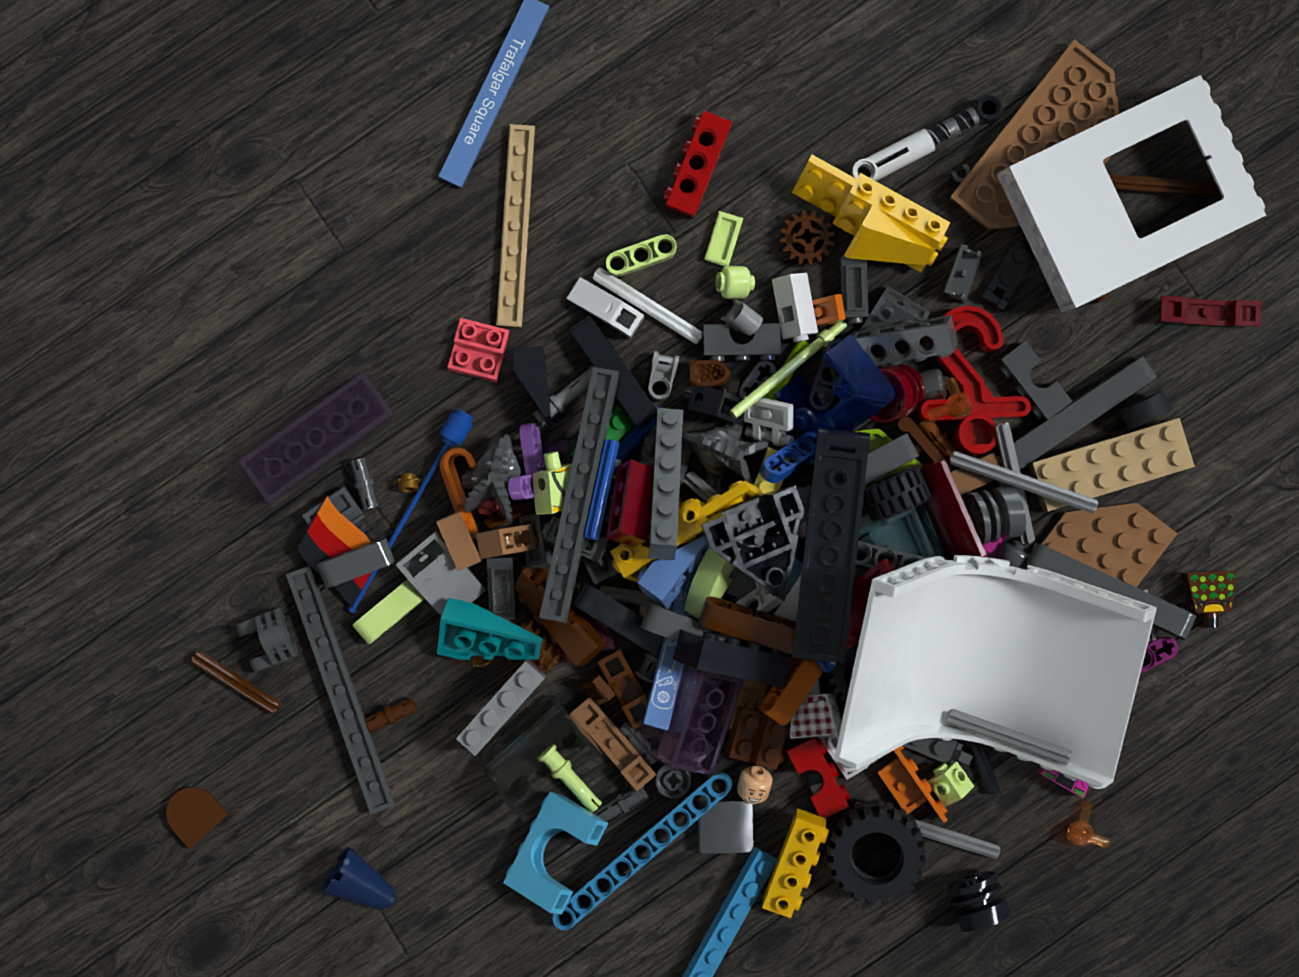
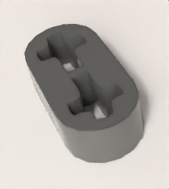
M761 361L754 367L740 387V398L744 399L746 396L745 391H743L744 388L750 389L754 383L759 387L769 379L766 376L761 383L757 380L761 373L758 370L759 367L765 368L769 366L771 368L769 370L771 376L776 373V368L772 362Z

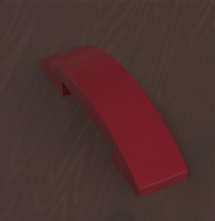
M1160 296L1159 322L1221 327H1260L1261 301H1225Z

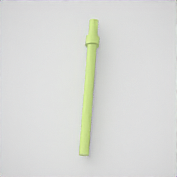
M844 320L838 321L828 330L824 329L821 331L815 341L729 411L734 419L738 418L823 346L826 347L829 342L834 340L836 335L847 327Z

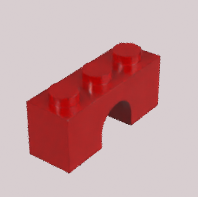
M808 737L786 749L798 774L807 770H816L821 774V786L818 790L808 794L820 817L827 818L849 807L846 800L850 799V796L844 784L838 785L835 777L839 774L832 762L827 764L823 756L827 751L821 739L816 741L814 737Z

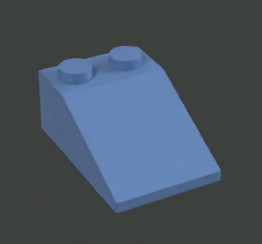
M705 535L677 549L674 560L658 559L652 562L649 567L645 566L639 573V581L637 582L642 593L668 610L697 571L709 548Z

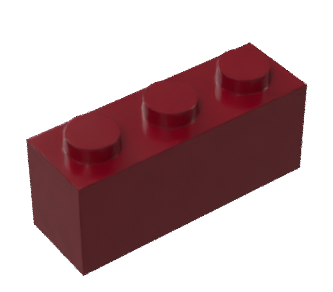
M632 459L617 466L606 538L631 547L647 541L650 533L649 520L652 509L654 468Z

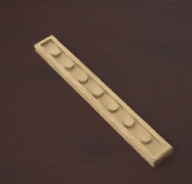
M509 124L496 326L522 328L535 126Z

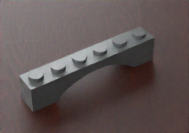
M657 409L649 559H675L678 534L683 410Z

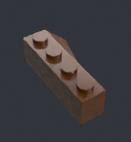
M545 567L525 568L514 586V589L518 592V599L525 606H529L534 613V619L540 625L545 626L549 632V638L556 645H560L569 663L575 666L586 665L607 644L579 609L570 604L566 624L539 618L549 572Z

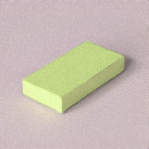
M719 211L705 255V261L721 266H729L743 218Z

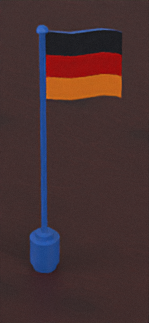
M456 408L454 413L451 412L439 432L443 435L441 440L445 444L388 542L390 549L438 467L441 457L449 446L462 445L471 430L474 417ZM327 495L297 549L308 565L320 574L316 565L319 562L371 543V541L364 532L338 511ZM378 570L334 586L350 605L348 607L350 613L358 611L356 608Z

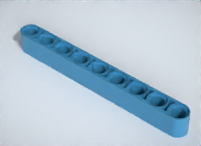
M723 772L711 776L569 899L564 911L570 913L572 917L571 922L566 923L562 921L560 914L554 913L553 923L555 927L563 931L572 928L725 797L732 787L730 776ZM718 778L724 780L726 790L717 791L713 787V781ZM697 795L705 797L707 800L706 807H697L694 803V797ZM683 812L686 814L687 823L683 825L678 824L675 820V813ZM662 828L666 830L668 839L666 841L657 839L656 829ZM638 845L647 847L649 851L647 857H640L637 854L636 848ZM618 862H626L629 866V873L623 874L619 872L617 868ZM600 878H605L609 881V890H603L599 887L598 880ZM580 895H587L591 900V905L583 906L579 901Z

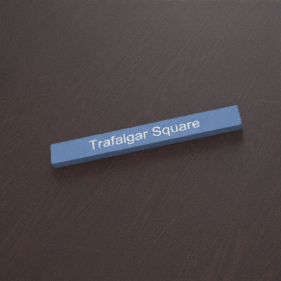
M538 0L523 1L438 176L439 178L462 189L549 10L548 5Z

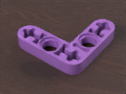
M535 422L520 426V440L526 475L509 479L508 490L510 497L514 501L534 497L532 476L535 472L545 469L540 431Z

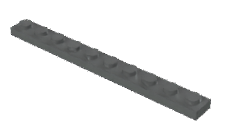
M597 367L592 369L539 618L544 620L567 623L585 538L584 532L620 374L615 370Z
M308 566L288 573L286 576L370 815L391 808L396 804L371 733L366 725L364 713L313 569Z

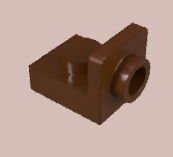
M599 670L595 671L580 686L597 705L610 701L616 695L606 677Z

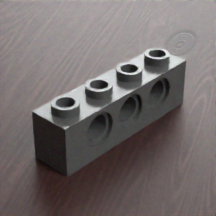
M949 315L854 331L848 339V344L855 369L863 367L864 370H870L880 364L887 363L888 366H894L905 360L912 359L913 362H919L930 356L937 355L938 358L948 357L954 353L958 341L952 316ZM923 337H930L934 343L927 344L924 342ZM898 341H905L909 348L901 347ZM874 345H880L884 352H878Z

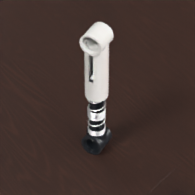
M985 95L978 102L971 105V108L966 109L965 113L961 115L956 114L955 118L950 117L943 121L941 125L937 124L934 129L926 130L923 128L867 158L860 159L852 168L850 176L857 179L859 176L858 169L864 167L870 171L871 175L869 178L877 181L934 152L936 144L939 143L941 145L940 142L946 139L951 140L961 135L963 130L967 128L970 130L971 126L976 127L994 122L1002 111L1001 101L994 95ZM989 104L992 106L993 114H984L982 105ZM897 155V158L877 168L878 164Z

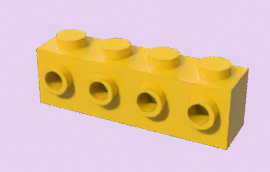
M800 809L796 810L763 896V909L788 918L792 917L794 910L799 911L803 896H800L803 888H808L812 876L809 870L811 865H817L820 851H817L820 843L824 844L829 833V829L826 828V818Z

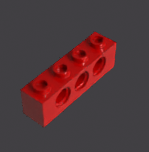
M705 110L701 117L696 116L691 129L695 131L692 140L687 139L682 151L683 154H686L683 164L677 163L673 173L676 181L673 187L668 186L663 200L667 201V209L692 219L695 218L731 129L732 121ZM703 135H709L713 139V143L710 146H703L700 144L699 138ZM692 159H701L704 166L699 170L692 169L689 165ZM683 182H691L694 185V190L691 193H684L681 191L680 185Z

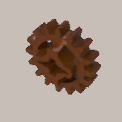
M802 210L801 217L793 213V221L785 220L784 222L788 228L780 230V233L785 235V238L780 239L779 244H786L782 252L791 253L790 261L795 257L798 258V265L807 260L808 265L811 266L813 259L820 263L822 261L821 254L828 256L830 253L826 247H833L834 245L829 238L833 237L835 233L828 232L827 230L832 225L831 222L824 224L825 216L822 215L816 218V211L814 210L810 216H807L805 210ZM810 222L819 226L821 230L814 229ZM800 223L798 233L790 235L793 227ZM804 232H808V236L815 237L810 240L809 244H806L804 239L801 240ZM823 241L822 247L814 253V245ZM797 245L803 250V254L796 251L793 246Z

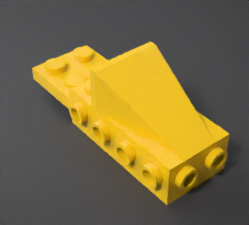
M811 155L792 191L798 197L835 216L836 218L832 224L854 235L844 254L847 258L904 263L921 273L926 264L929 266L933 264L938 255V252L935 250L941 251L948 237L944 236L950 224L947 220L862 173L855 179L814 155Z
M738 481L729 487V491L722 495L712 496L707 500V503L698 499H689L682 502L679 497L676 550L704 536L701 524L722 510L763 494L761 489L747 481ZM649 536L646 542L634 547L621 543L610 551L614 558L612 564L616 571L621 573L623 578L634 582L639 581L638 575L645 566L649 567L652 562L658 560L648 558Z

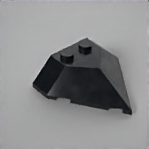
M796 485L760 494L714 514L701 524L708 546L713 552L785 602L788 576L791 575L799 537L797 535L800 519L803 518L804 507Z

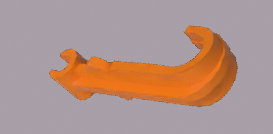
M452 448L441 457L440 471L455 513L460 511L470 536L474 541L477 540L476 534L479 532L472 512L468 513L463 509L465 507L464 504L467 503L464 500L466 495L454 460L458 456L465 457L471 469H474L476 463L471 453L467 450Z

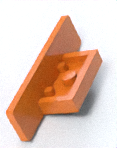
M903 745L893 750L897 758L879 769L877 773L901 808L906 810L908 814L928 801L943 823L946 822L948 819L944 814L948 812L940 799L935 801L930 795L933 791L932 787L925 778L919 779L915 773L919 769L911 757L906 759L901 753V750L904 749Z

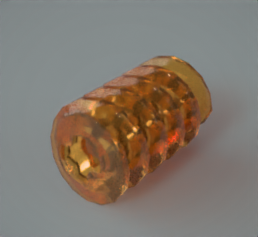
M533 620L521 626V628L539 636L541 631L540 626L531 629L534 623ZM548 633L539 636L543 639L537 668L541 669L547 666L545 675L560 661L564 651L562 648L555 650L556 644L552 641L547 643Z

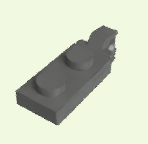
M924 738L903 745L946 764H952L957 760L969 765L973 757L971 754L961 751L963 744L958 743L955 739L947 741L940 738Z

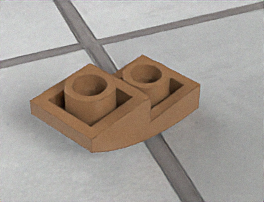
M460 511L436 521L457 571L481 562Z

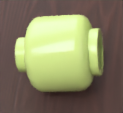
M725 266L721 272L717 273L716 289L723 298L745 299L749 295L750 290H754L755 278L753 275H750L747 267Z

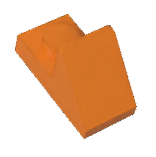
M841 294L812 300L817 327L835 324L846 319Z

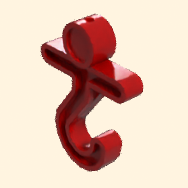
M965 305L953 308L944 315L952 316L955 333L960 329H967L973 332L978 339L980 348L984 352H994L1003 345L1004 338L999 323L992 314L984 309ZM956 348L954 353L948 357L938 358L937 355L932 357L957 387L959 392L958 398L927 400L917 410V417L926 423L958 422L953 430L952 438L954 445L959 452L975 457L990 451L997 443L994 428L996 424L993 420L1019 419L1030 412L1031 404L1027 398L1022 396L994 397L985 386L984 380Z

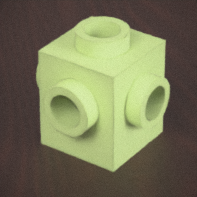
M957 761L948 766L946 763L941 764L933 770L935 775L927 781L945 807L961 800L974 787Z

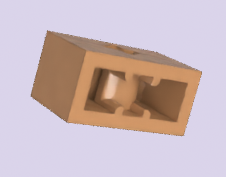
M532 524L476 534L480 559L537 549Z

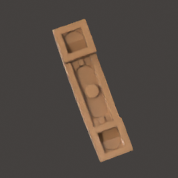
M590 697L571 713L574 719L594 739L636 791L657 775L641 754L619 731V728Z

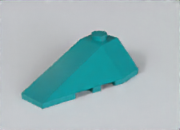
M448 598L440 621L437 654L460 660H470L471 656H483L484 660H493L494 656H505L509 660H539L543 638L474 603Z

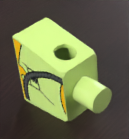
M558 452L544 454L546 469L535 472L532 476L536 515L554 514L563 509L572 464H561Z

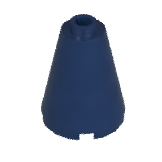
M346 847L336 859L338 863L329 870L322 886V892L380 911L385 907L390 908L396 898V895L393 894L394 888L356 851Z

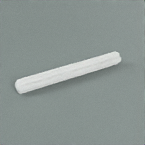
M598 268L594 273L593 279L694 344H698L702 339V331L604 269Z

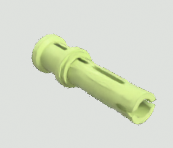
M552 744L538 756L537 760L543 762L552 772L551 776L556 779L559 778L588 811L594 812L598 808L597 805L600 806L602 802L571 769V762L565 760L556 750L557 746Z

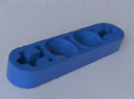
M813 428L768 457L760 469L762 478L770 483H778L812 461L816 447L814 440L816 441L818 428ZM799 447L807 449L809 453L801 451ZM783 457L790 458L794 463L787 462Z

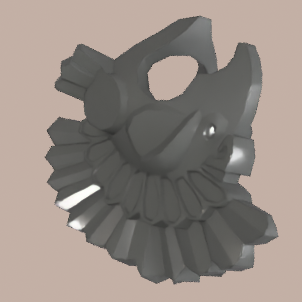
M726 422V425L712 430L682 434V440L693 450L706 468L707 475L704 481L709 483L710 487L722 486L726 472L731 469L740 475L743 481L754 485L749 468L743 457L766 449L768 441L756 443L740 442L739 438L744 430V424L737 425Z
M505 434L501 437L499 442L480 458L473 471L466 470L465 474L461 476L463 488L473 489V491L468 493L469 497L464 499L467 501L464 504L465 507H463L466 512L470 513L483 502L494 498L502 516L507 522H512L508 482L511 477L521 476V471L514 455L510 435ZM522 499L519 501L526 502L528 499Z

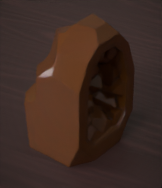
M718 360L690 361L691 387L695 385L716 387L724 385L731 379L730 370L723 362Z

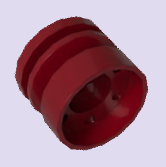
M904 364L888 366L869 372L861 380L858 388V401L861 410L868 418L882 423L914 414L925 398V386L922 377L915 369Z

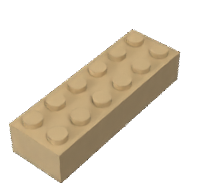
M1180 418L1028 464L1032 478L1090 498L1195 467ZM1038 495L1042 512H1049L1068 506L1067 504Z

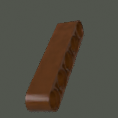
M706 597L698 620L701 626L792 654L796 621L721 598Z

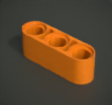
M792 657L785 688L772 686L761 704V711L779 725L783 726L789 723L823 672L817 661Z

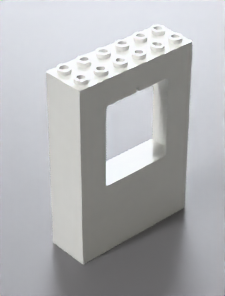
M1201 75L996 174L1061 312L1077 308L1266 216L1264 202L1257 196L1253 188L1254 181L1251 175L1246 173L1242 164V155L1235 149L1231 141L1232 134L1224 126L1221 119V110L1213 102L1210 96V87L1202 79ZM1187 121L1203 156L1209 155L1210 159L1206 160V163L1218 186L1222 199L1146 237L1138 238L1103 164V160L1177 123Z

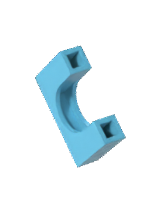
M550 792L543 800L537 818L531 823L530 832L525 841L520 845L518 855L514 863L508 868L503 883L549 913L562 915L573 891L551 878L547 873L543 862L545 847L555 834L562 831L568 832L584 843L597 846L608 822L567 797Z

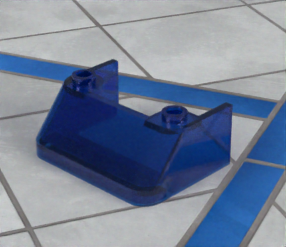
M852 334L824 354L839 374L833 381V389L841 401L830 410L825 409L824 411L811 409L808 404L811 387L802 375H799L774 394L778 401L793 404V421L795 425L803 431L817 433L818 427L853 431L895 398V391ZM815 393L813 397L814 403L817 406H824Z

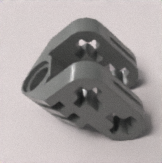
M282 608L274 609L235 625L239 637L257 631L261 645L266 652L265 655L249 661L253 673L300 655L296 644H292L286 624L283 621L286 618Z

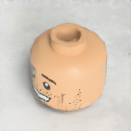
M761 766L744 768L737 784L738 795L749 804L764 802L771 790L773 781L771 774Z

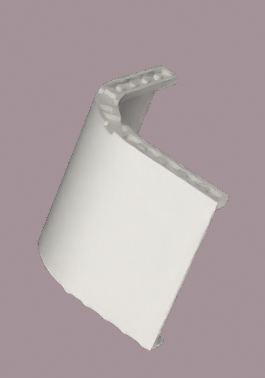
M954 555L953 560H945L941 556L930 557L872 579L834 761L842 763L847 769L858 770L914 740L924 738H940L947 741L961 739L989 745L1000 752H1010L1017 755L1016 757L1020 760L1033 761L1040 764V767L1043 769L1064 773L1063 775L1066 778L1087 782V785L1092 788H1105L1113 783L1157 607L1042 568L1028 565L1026 570L1009 566L1010 561L980 556ZM955 709L1072 751L1071 760L1065 765L952 725L948 722L949 714Z

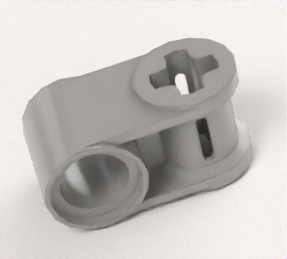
M734 299V305L725 317L722 316L720 320L724 324H729V327L736 332H742L747 335L754 334L762 324L763 318L743 302Z
M658 351L654 352L648 385L649 396L654 401L662 402L669 397L680 356L669 357L660 355ZM657 383H662L666 386L667 391L663 395H656L652 390L653 386Z

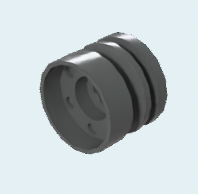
M1009 484L992 488L989 492L981 490L978 493L972 492L965 496L964 505L982 545L988 544V542H997L999 538L1007 540L1024 534L1026 527L1024 506L1014 486Z

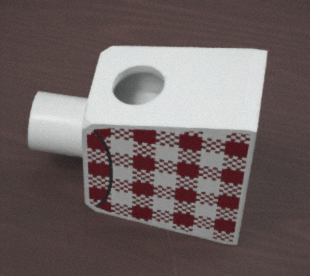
M819 679L791 719L790 739L838 735L840 733L842 720L834 693L821 694Z

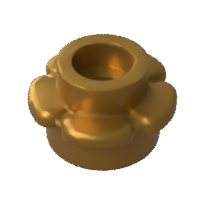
M411 473L401 474V479L396 480L398 491L403 493L417 492L418 485L421 483V480Z

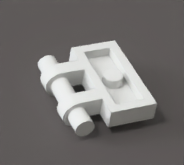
M760 398L744 412V422L753 424V427L748 426L746 428V436L753 437V440L759 442L764 440L770 441L773 445L780 447L794 441L793 436L786 435L784 432L793 429V404ZM765 427L772 428V431H767Z

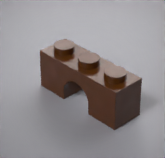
M621 648L597 662L608 683L616 693L633 729H636L643 725L642 722L648 698Z

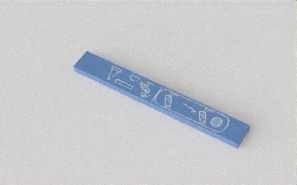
M695 572L672 603L671 611L696 620V617L684 610L687 595L696 574ZM667 637L663 639L642 722L643 725L665 731L669 729L685 664L673 660L677 641Z

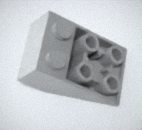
M434 532L396 564L410 583L441 616L448 598L472 603L486 591L485 587L468 567L457 571L445 541L439 532Z

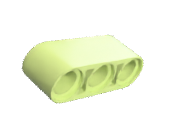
M665 234L609 254L606 259L607 271L615 277H622L673 258L676 253V241L672 236ZM663 241H667L672 245V250L666 254L661 253L658 245ZM645 250L649 255L648 259L644 262H638L634 258L636 251ZM615 258H620L624 261L625 265L623 269L616 271L611 268V261Z
M406 580L352 626L369 645L425 598L409 580Z

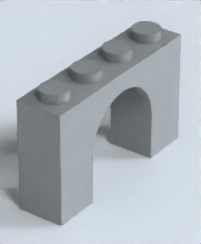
M526 660L456 739L476 756L545 679L547 674L532 660Z

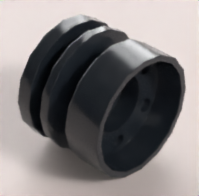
M996 871L977 872L964 876L945 889L947 895L953 897L950 901L953 907L964 906L955 914L962 932L977 931L990 927L1007 919L1012 914L1006 897H993L1002 889L1000 883H994L999 878Z

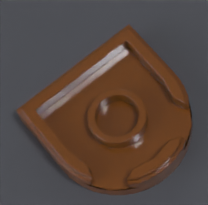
M188 787L178 791L170 799L166 810L169 826L189 849L229 815L210 792L197 787Z

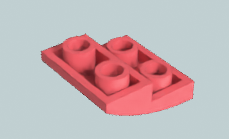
M460 318L447 367L448 371L497 383L509 330Z

